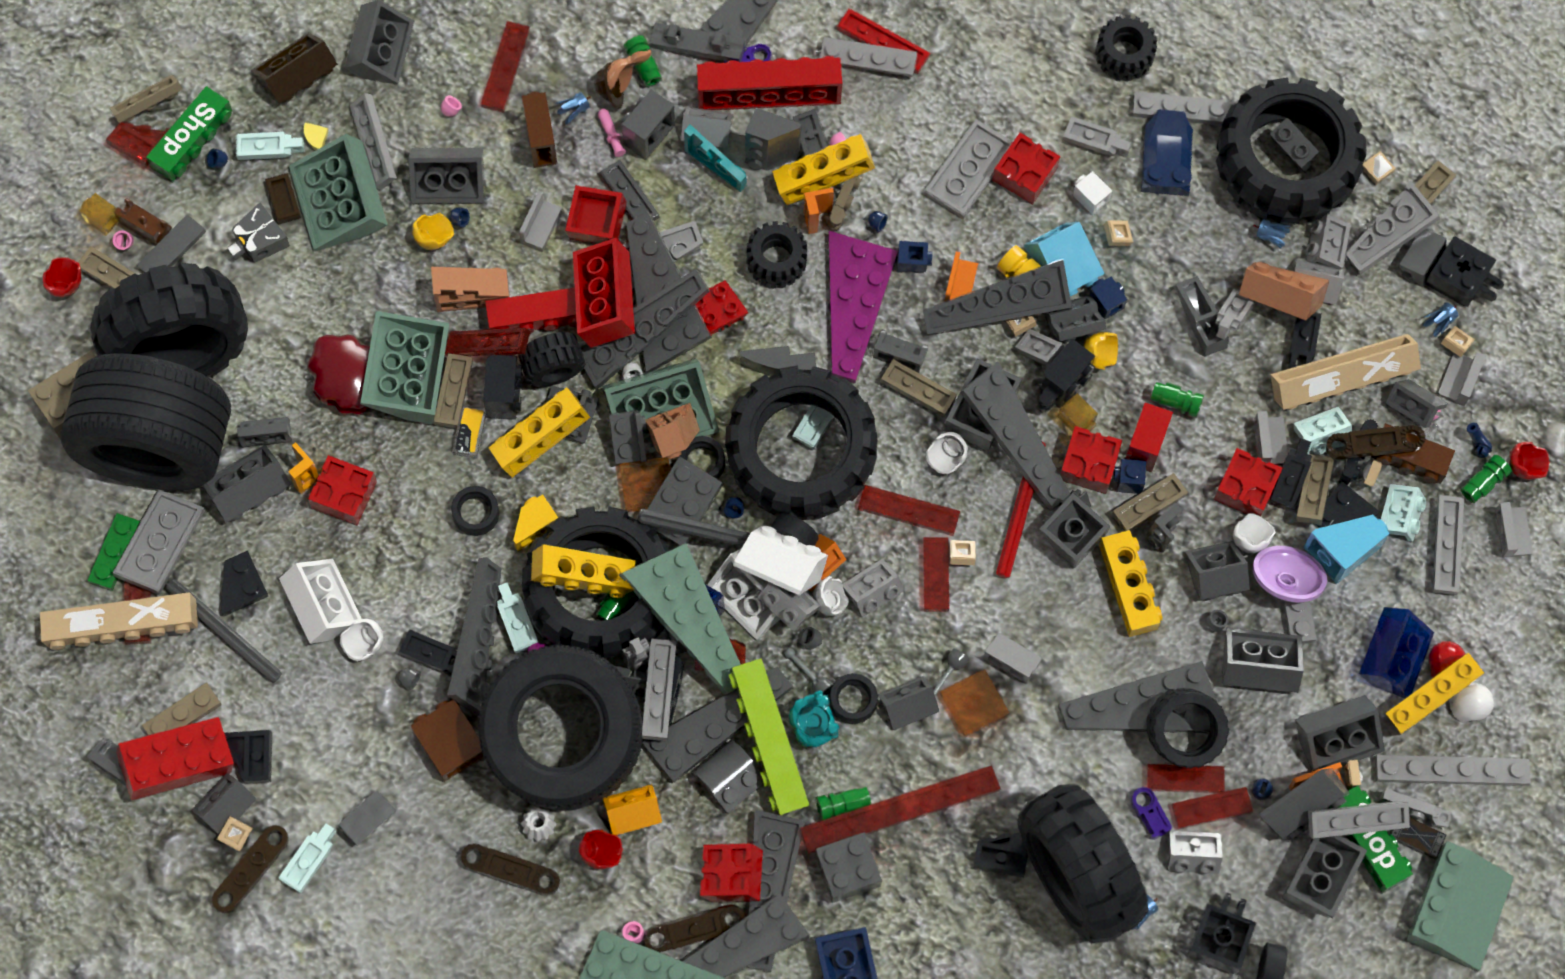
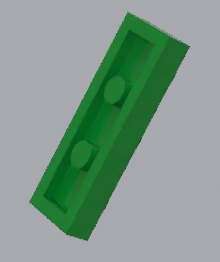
M116 513L87 580L89 584L113 591L118 578L114 577L113 572L141 522L139 520Z

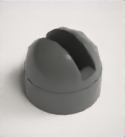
M1213 610L1206 620L1207 626L1214 632L1223 630L1229 622L1228 616L1221 610ZM1217 619H1219V620L1221 621V622L1218 623V624H1216V623L1214 622V621H1216Z
M807 627L802 632L800 638L801 644L811 649L820 646L823 640L822 634L812 627Z
M410 667L403 669L399 675L401 684L413 690L420 679L421 672Z

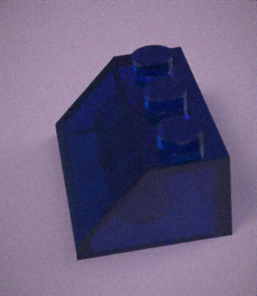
M1384 607L1361 665L1359 675L1372 686L1406 699L1413 692L1435 632L1409 609Z

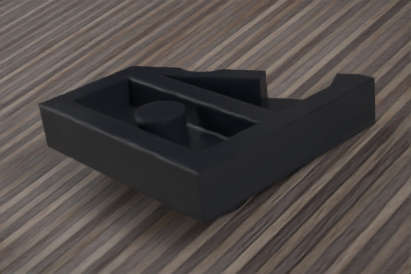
M1341 482L1327 498L1322 525L1317 526L1322 528L1369 515L1376 517L1380 511L1344 482Z
M248 550L224 561L221 611L224 616L269 597Z
M270 730L224 733L232 759L239 769L242 780L246 784L271 782L272 732Z
M1010 833L999 835L997 838L978 840L973 868L1024 878L1028 854L1022 842L1021 834L1015 833L1010 835Z

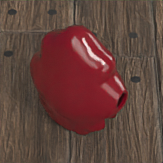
M349 334L342 336L324 335L316 340L313 345L312 356L307 362V370L315 378L312 391L320 402L325 405L336 406L337 410L343 414L350 413L360 416L365 411L371 409L360 404L370 346L361 345L354 335Z

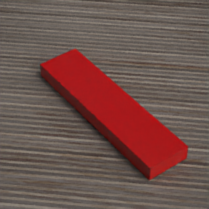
M850 8L837 25L838 31L860 43L917 52L914 71L917 75L930 57V52Z

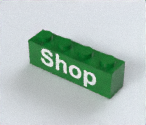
M206 86L147 155L146 158L150 167L171 182H174L177 177H181L185 173L190 161L200 155L205 143L215 137L217 129L221 124L226 123L230 119L232 108L229 101Z
M1356 786L1349 790L1350 794L1345 797L1347 802L1339 808L1371 804V800L1364 790L1361 791L1359 786ZM1386 830L1346 835L1349 841L1367 850L1362 863L1381 894L1408 880L1413 875L1411 863L1405 856L1402 857L1397 849L1399 846L1393 835H1388Z

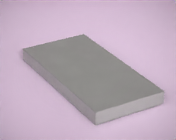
M976 119L926 187L923 195L964 219L993 179L994 168L1013 141Z
M158 490L113 572L114 577L160 595L204 514V507Z

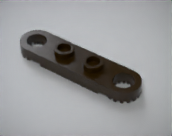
M1417 425L1337 433L1330 436L1327 440L1326 452L1331 458L1339 460L1417 451L1423 446L1426 435L1422 428H1419ZM1415 433L1419 437V441L1416 444L1409 443L1406 434ZM1341 441L1345 445V450L1342 452L1335 451L1332 443Z
M272 825L266 828L212 896V903L218 912L229 914L235 911L276 861L285 847H287L289 836L283 827ZM273 832H279L283 836L281 843L278 845H271L268 841V837ZM231 894L233 896L232 903L227 907L220 906L218 901L221 895Z
M475 843L468 844L462 850L461 861L468 870L546 896L554 894L559 889V875L553 869ZM474 850L480 852L481 859L478 863L471 864L467 861L469 852ZM550 875L554 878V884L551 888L541 887L539 882L543 876Z
M729 904L655 925L646 930L643 938L644 944L647 948L661 953L719 937L743 920L745 914L739 906ZM730 911L739 914V920L732 925L725 922V916ZM654 933H661L664 936V941L659 946L650 944V937Z

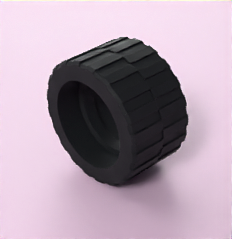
M1177 688V690L1166 692L1165 695L1160 696L1156 703L1152 705L1149 716H1147L1146 731L1150 744L1160 756L1179 767L1199 768L1207 763H1211L1222 753L1228 741V718L1225 716L1224 709L1215 699L1195 689ZM1183 704H1193L1201 707L1210 719V732L1206 741L1199 748L1190 752L1179 751L1173 748L1168 743L1164 734L1167 717L1175 708Z

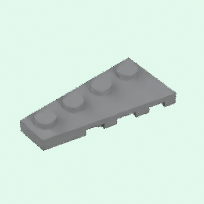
M1410 181L1405 186V190L1391 202L1389 208L1379 215L1373 226L1368 231H1365L1347 251L1346 258L1361 275L1440 220V215Z
M695 221L660 232L674 263L703 245V240ZM629 243L623 244V246L630 252ZM630 254L631 282L633 290L635 288Z

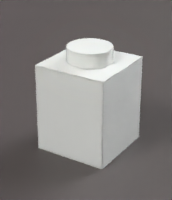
M1093 171L1087 176L1082 175L1074 183L1073 196L1092 215L1110 201L1112 190Z

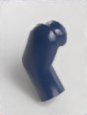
M1470 423L1466 429L1474 445L1477 447L1475 450L1476 454L1481 458H1486L1492 452V444L1482 433L1477 423Z

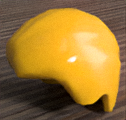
M437 213L427 216L424 214L413 223L412 236L415 242L422 248L437 250L445 246L454 236V229L445 215Z
M1099 332L1085 340L1083 347L1095 355L1093 365L1096 369L1105 370L1106 366L1116 364L1118 357L1117 334Z

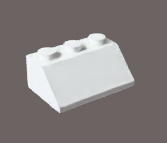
M761 526L751 532L736 557L733 566L797 595H801L821 581L828 555L820 552L821 550L818 547L807 546L798 542V539L793 536H784L777 533L776 529L770 526Z
M739 549L727 557L706 588L758 640L780 619L758 599V596L769 582L733 566L736 557L741 551Z
M333 559L295 563L279 578L310 644L330 641L340 636L353 622L362 619Z

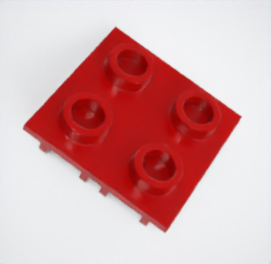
M726 280L709 288L710 292L695 304L711 336L718 332L719 328L723 331L725 325L729 328L733 323L744 320L743 317L748 314V311Z

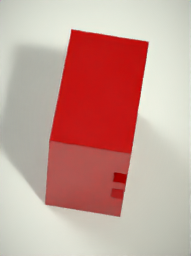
M1019 132L994 168L992 181L1033 205L1058 169L1061 156L1049 149L1045 150L1041 144H1035L1031 138Z
M575 185L565 229L569 239L581 242L589 241L593 244L602 243L614 238L619 240L627 204L623 193Z
M1145 402L1125 459L1146 461V471L1152 472L1173 412Z
M1075 426L1060 473L1061 478L1064 482L1106 494L1123 440L1111 436L1105 437L1101 433L1096 432L1095 434L1088 429Z
M1236 448L1213 500L1242 513H1253L1261 517L1282 471V467L1271 462L1266 463L1261 458L1252 457L1250 453Z
M328 455L322 467L321 475L318 476L317 483L308 498L311 508L358 526L377 483L375 474L372 471Z
M752 843L703 845L702 860L704 861V868H702L703 880H701L700 887L701 897L711 902L760 901L762 849Z

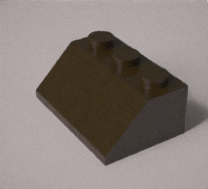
M308 32L252 69L251 72L268 95L280 104L281 102L285 103L291 100L299 90L311 87L314 83L313 81L320 76L329 75L338 63L325 41Z

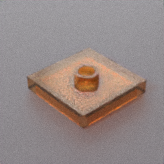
M667 457L647 459L646 462L634 461L619 464L625 510L633 512L648 509L670 473L669 459Z
M985 669L940 692L964 738L1009 715L1006 705Z

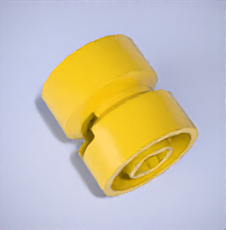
M1015 245L1000 260L997 270L1009 278L1041 267V265L1033 258L1027 259V253L1018 245Z

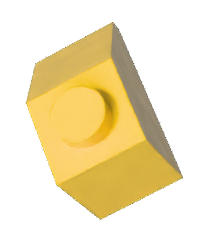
M543 494L539 497L529 498L524 503V506L521 507L513 539L517 552L533 543L535 538L542 537L547 532L546 526L558 518Z

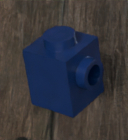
M1112 276L1106 280L1101 278L1092 284L1089 295L1097 303L1098 311L1105 320L1125 309L1128 299L1124 295V288L1119 282H1115Z
M1121 459L1119 467L1114 469V482H1117V492L1141 494L1143 492L1146 478V461Z

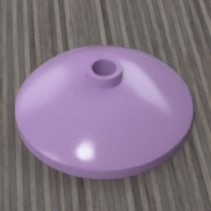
M1288 546L1268 547L1260 551L1253 562V575L1258 584L1267 593L1280 600L1294 603L1308 602L1318 598L1325 590L1327 575L1323 566L1313 556L1300 549Z

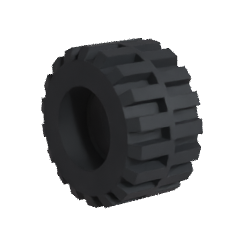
M1120 15L1115 17V21L1110 19L1107 21L1106 26L1103 25L1099 33L1095 55L1097 56V64H1101L1100 69L1103 72L1108 71L1107 76L1112 78L1114 75L1117 76V80L1122 81V78H1126L1127 81H1132L1134 76L1138 79L1142 76V73L1146 74L1149 71L1157 50V36H1154L1155 31L1153 28H1148V22H1140L1141 18L1137 16L1135 19H1132L1131 15H1125V18H1122ZM1118 42H1129L1138 49V52L1123 54L1114 45Z
M773 221V224L770 226L768 223H764L762 229L757 227L754 230V235H750L749 243H747L746 261L749 273H753V278L756 281L761 279V285L771 284L770 288H776V285L784 288L788 282L791 285L794 284L796 278L800 279L806 268L807 243L804 240V235L801 232L797 233L795 226L789 228L786 222L778 225V221ZM781 247L787 250L791 256L783 262L774 263L767 260L763 253L769 248Z
M557 332L538 337L523 346L518 352V358L522 365L526 382L534 387L552 386L565 382L580 373L586 365L576 335L569 332Z

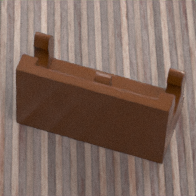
M128 198L124 200L126 205L123 210L117 207L114 211L121 225L154 245H157L172 229V226L166 221L142 209Z

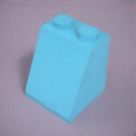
M1080 222L1064 223L1024 244L1030 257L1041 266L1060 259L1064 260L1070 297L1078 293L1077 288L1083 285L1086 287L1091 286L1099 280L1098 277L1104 274Z
M1369 515L1315 529L1311 532L1303 548L1323 566L1328 576L1338 584L1377 552L1384 544L1390 532L1387 525L1381 519H1377L1374 515Z

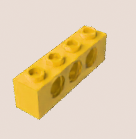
M858 134L848 137L846 140L835 145L827 146L814 154L806 155L793 163L782 165L772 172L780 196L786 205H790L804 199V193L830 188L875 169V165L867 143L862 135Z
M566 387L564 390L556 393L543 406L538 407L525 420L517 423L507 434L499 437L488 448L500 466L513 478L591 417L576 396Z
M1130 530L1102 537L1099 548L1128 636L1132 637L1158 630L1160 621L1163 620L1159 606L1155 607L1153 601L1155 597L1154 588L1151 583H1147L1145 577L1147 568L1144 560L1139 558L1138 551H1140L1137 538L1132 537ZM1126 556L1130 559V563L1123 564L1119 561L1118 557ZM1134 579L1138 586L1130 587L1127 585L1126 580ZM1141 602L1145 605L1146 609L1142 611L1137 610L1133 603Z
M543 544L532 551L531 581L541 582L542 586L560 585L564 586L566 590L584 589L589 594L607 593L613 598H623L634 589L619 574L635 567V560ZM558 565L562 568L563 573L559 570ZM581 569L585 572L586 577L582 574ZM604 573L608 576L609 581L605 578Z
M1468 652L1386 712L1385 715L1400 735H1402L1480 678L1484 672Z

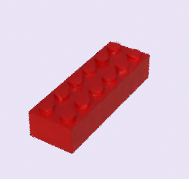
M824 56L818 59L801 57L797 60L778 58L774 61L754 59L750 62L731 60L726 63L708 61L697 64L699 109L715 111L841 105L843 84L841 57Z

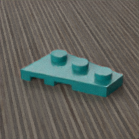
M689 125L684 130V149L686 153L739 192L747 186V175L741 167L733 164L692 125Z

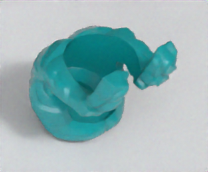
M821 690L797 700L789 712V722L794 728L795 738L804 747L816 748L838 738L839 725L835 723L834 716L829 707L830 701L828 697L823 695Z

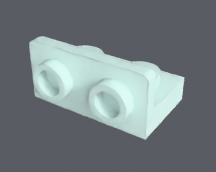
M1336 407L1295 422L1294 431L1299 438L1311 441L1307 454L1321 455L1326 452V443L1330 436L1337 433H1348L1352 431V425L1341 409ZM1341 441L1332 443L1333 449L1345 446Z
M1390 484L1381 520L1387 525L1390 534L1405 536L1407 541L1411 542L1414 541L1415 534L1419 533L1420 514L1426 508V498L1419 487Z

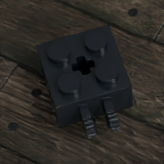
M1453 236L1425 285L1458 304L1468 307L1476 294L1491 302L1496 300V293L1482 285L1483 282L1496 290L1502 289L1504 282L1489 273L1496 262L1495 258Z
M1074 339L1068 342L1044 371V378L1040 387L1041 394L1037 403L1040 411H1049L1054 405L1060 409L1065 403L1069 405L1076 397V390L1079 386L1082 385L1084 387L1092 378L1091 373L1095 368L1093 365L1095 355Z
M507 342L499 346L498 355H491L486 359L483 403L486 417L490 419L516 420L517 411L522 409V397H520V388H523L524 381L522 365H518L517 356H514L512 344L510 345Z
M1226 892L1220 908L1210 904H1206L1203 908L1187 957L1236 975L1243 964L1256 922L1242 917L1247 902L1243 898L1238 901L1235 914L1226 911L1231 902V894ZM1222 934L1227 942L1220 943L1216 937Z

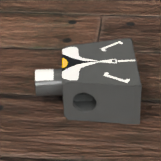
M259 203L232 228L237 241L227 247V250L234 260L247 253L253 262H258L288 248L290 245L287 236L264 206Z

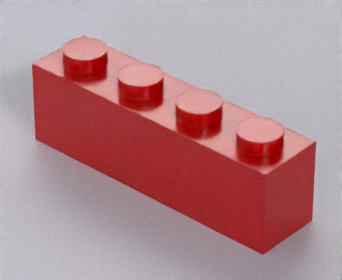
M575 287L485 301L491 337L505 338L514 333L530 334L540 329L551 331L566 325L577 327Z

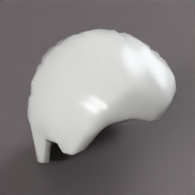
M943 433L936 437L926 451L927 462L938 473L948 475L956 471L965 462L968 455V445L961 435L957 433Z
M1252 513L1247 514L1243 520L1238 521L1235 525L1233 539L1235 545L1240 550L1254 554L1264 550L1270 544L1276 532L1268 521Z
M831 576L822 579L812 593V598L821 605L817 611L826 616L842 614L849 602L842 581L840 579H833Z
M360 619L353 622L340 635V645L349 658L357 662L376 654L384 642L382 629L371 619Z
M1471 683L1449 699L1452 714L1461 722L1480 721L1486 718L1494 708L1492 693L1486 686L1478 683Z

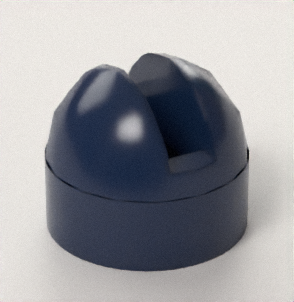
M214 148L208 152L207 164L209 167L218 169L227 164L228 156L226 152Z
M457 207L450 211L449 221L452 225L457 227H466L468 225L470 214L466 208Z
M874 211L867 218L868 225L873 230L881 232L887 223L888 215L880 211Z
M739 497L728 498L724 505L725 515L730 518L741 517L744 513L742 499Z
M1258 779L1254 782L1251 791L1256 799L1266 800L1271 796L1273 786L1267 779ZM1263 783L1267 785L1264 795L1259 793Z

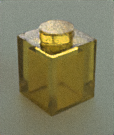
M94 193L91 198H87L79 210L83 219L105 236L118 223L114 214L117 208L97 193Z
M1078 393L1059 410L1058 418L1072 432L1075 426L1088 429L1091 432L1097 425L1098 413Z

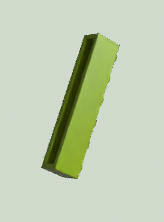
M762 658L732 667V673L728 674L732 689L737 688L740 698L736 699L740 713L745 712L748 722L744 723L748 738L753 737L756 747L752 748L756 762L761 761L764 771L760 772L764 787L769 786L772 796H769L768 800L772 811L777 810L778 815H782L809 806Z

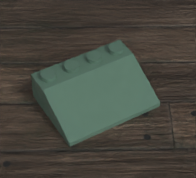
M345 134L289 165L313 250L318 251L369 236L388 225L361 140Z
M376 311L360 404L408 421L433 425L449 323Z
M696 358L602 386L610 414L638 410L640 415L645 416V419L690 403L700 429L696 436H707L719 432L701 365ZM648 430L643 431V438L648 440L650 453L656 451Z
M1446 841L1436 858L1406 941L1471 969L1480 971L1514 876L1476 853Z

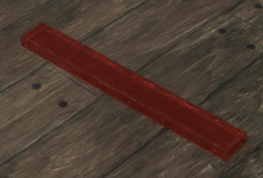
M991 765L800 828V833L806 850L810 854L815 852L817 848L863 832H865V835L998 792L1001 788Z

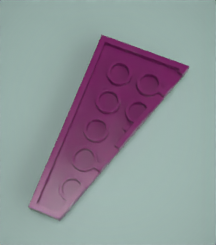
M829 231L832 375L838 379L845 378L855 384L898 251Z

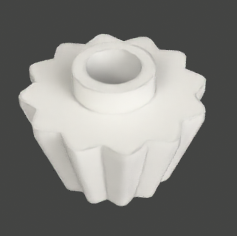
M541 807L536 809L530 808L529 813L523 815L524 820L521 822V825L524 827L523 833L527 834L529 839H535L539 842L541 839L547 840L549 835L554 834L553 828L557 824L554 821L555 815L550 814L549 809H542ZM540 820L544 824L541 827H535L534 823Z

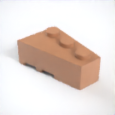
M1254 262L1246 268L1239 295L1307 320L1322 307L1330 280L1270 266L1264 262Z
M431 267L433 295L437 312L486 308L485 301L510 297L506 269Z
M690 403L645 419L652 444L662 458L673 459L680 456L681 451L687 449L700 431Z

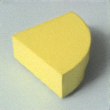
M305 123L304 134L307 142L314 150L323 147L329 132L328 128Z

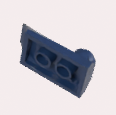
M1159 109L1145 125L1141 192L1189 196L1192 179L1193 128L1184 111Z
M866 927L815 938L823 979H878Z

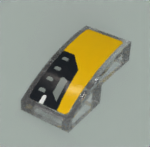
M470 406L462 407L452 455L477 459L482 442V432L487 418L485 409Z

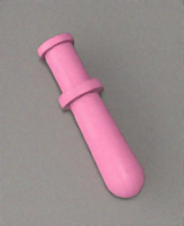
M600 109L598 118L608 136L607 142L612 145L615 157L623 156L626 150L622 147L620 142L621 136L615 130L610 113L606 109Z

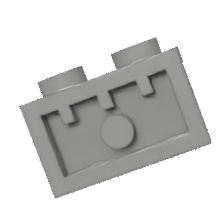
M1329 214L1313 221L1310 227V241L1306 249V261L1310 263L1320 262L1328 267L1342 269L1351 224Z
M883 558L842 584L846 595L857 606L858 612L862 617L875 611L878 607L903 592L899 576Z
M771 582L766 585L758 596V599L793 631L797 630L802 622L814 614L821 606L806 591L801 595H797Z
M1169 831V871L1218 874L1220 872L1223 858L1221 833Z

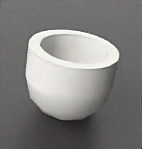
M630 362L622 368L624 379L643 374L641 367L635 362ZM634 370L635 374L631 375L630 371Z

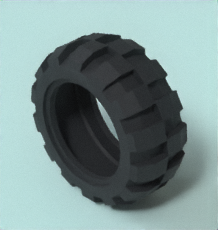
M1288 77L1268 80L1265 88H1262L1260 85L1253 86L1240 95L1237 104L1231 105L1223 120L1216 144L1218 150L1216 163L1220 178L1223 181H1228L1227 191L1239 204L1246 201L1251 205L1250 213L1265 220L1267 215L1279 217V223L1299 224L1300 219L1306 217L1308 222L1318 220L1326 214H1330L1332 208H1338L1343 205L1352 194L1363 171V162L1367 156L1366 138L1363 134H1360L1362 124L1353 108L1346 110L1343 107L1345 99L1330 88L1325 92L1317 88V81L1300 78L1298 83H1289ZM1288 118L1293 123L1311 129L1322 139L1328 149L1331 166L1323 174L1308 180H1288L1278 177L1264 168L1256 158L1251 145V136L1265 125L1283 122Z
M180 263L175 267L162 265L149 268V271L140 275L135 273L121 280L117 288H109L100 298L99 305L95 306L90 331L97 356L119 353L149 356L186 366L208 376L210 374H218L227 368L230 359H237L246 341L248 321L240 294L235 285L226 276L209 266L201 269L197 264Z
M798 365L779 368L780 373L770 377L763 375L750 384L751 389L745 396H739L731 410V419L729 426H726L725 437L729 467L734 475L735 482L746 497L752 498L759 508L772 515L787 513L801 520H807V517L822 515L823 518L840 511L839 507L847 501H853L865 488L864 484L869 475H872L877 459L878 443L875 418L868 402H864L859 395V390L845 378L840 380L831 375L830 370L815 366L811 370L798 369ZM793 405H813L828 411L840 422L847 436L846 449L839 463L828 474L816 480L794 482L780 478L768 470L757 453L758 438L765 423L778 411Z
M594 506L576 509V515L567 519L564 516H560L546 526L547 532L542 537L535 538L527 552L528 560L526 566L522 568L521 587L526 611L530 615L534 628L544 640H549L558 646L580 647V649L594 652L604 659L618 655L623 659V649L630 646V641L639 637L640 640L646 638L647 642L651 643V639H656L664 630V625L651 612L652 609L642 598H639L631 609L619 617L605 621H591L577 617L566 610L554 593L555 586H542L541 582L531 581L532 551L543 544L578 551H586L593 548L614 549L635 560L637 565L670 551L666 541L661 540L657 536L656 529L653 526L640 523L638 519L636 520L628 516L627 510L609 507L608 511H595Z
M1064 784L1057 785L1027 802L1017 819L1018 829L1025 850L1047 893L1077 934L1090 944L1106 943L1138 926L1149 909L1147 904L1148 897L1141 880L1142 878L1122 838L1094 798L1086 790H1082L1079 785Z

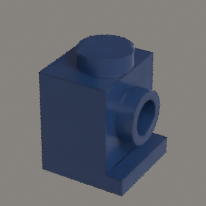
M899 241L897 272H926L927 266H932L933 255L932 251H928V242Z

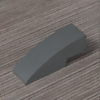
M1196 276L1177 283L1176 290L1205 356L1228 348V336L1225 340L1216 337L1219 325L1215 324L1218 311L1199 277Z
M789 346L740 351L741 365L768 376L780 373L779 368L798 365V369L811 370L813 366L817 367L815 352L790 355Z

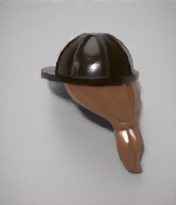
M651 50L635 52L627 58L606 63L595 74V90L602 98L610 101L613 108H622L624 104V91L630 83L633 66L647 61L651 56Z

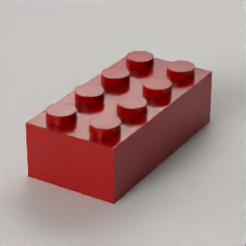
M617 238L574 251L573 267L577 334L591 348L635 334L630 252Z
M219 717L118 743L116 753L131 801L220 777L227 773L231 774L234 766Z

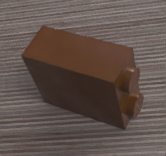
M530 92L522 96L533 167L556 165V149L546 92Z
M455 700L441 702L435 707V711L428 715L422 714L413 721L414 724L410 726L413 734L444 782L484 758L479 737Z

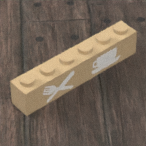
M1409 334L1273 373L1271 374L1274 400L1283 410L1294 409L1298 405L1318 402L1321 398L1338 396L1348 390L1362 389L1375 382H1386L1392 377L1409 375L1413 371L1421 369L1418 343Z
M189 592L40 612L41 642L52 650L64 649L65 645L72 644L83 647L95 641L113 643L118 638L136 640L141 635L150 634L152 637L164 636L165 632L171 631L179 634L188 633L190 629L198 628L196 598Z

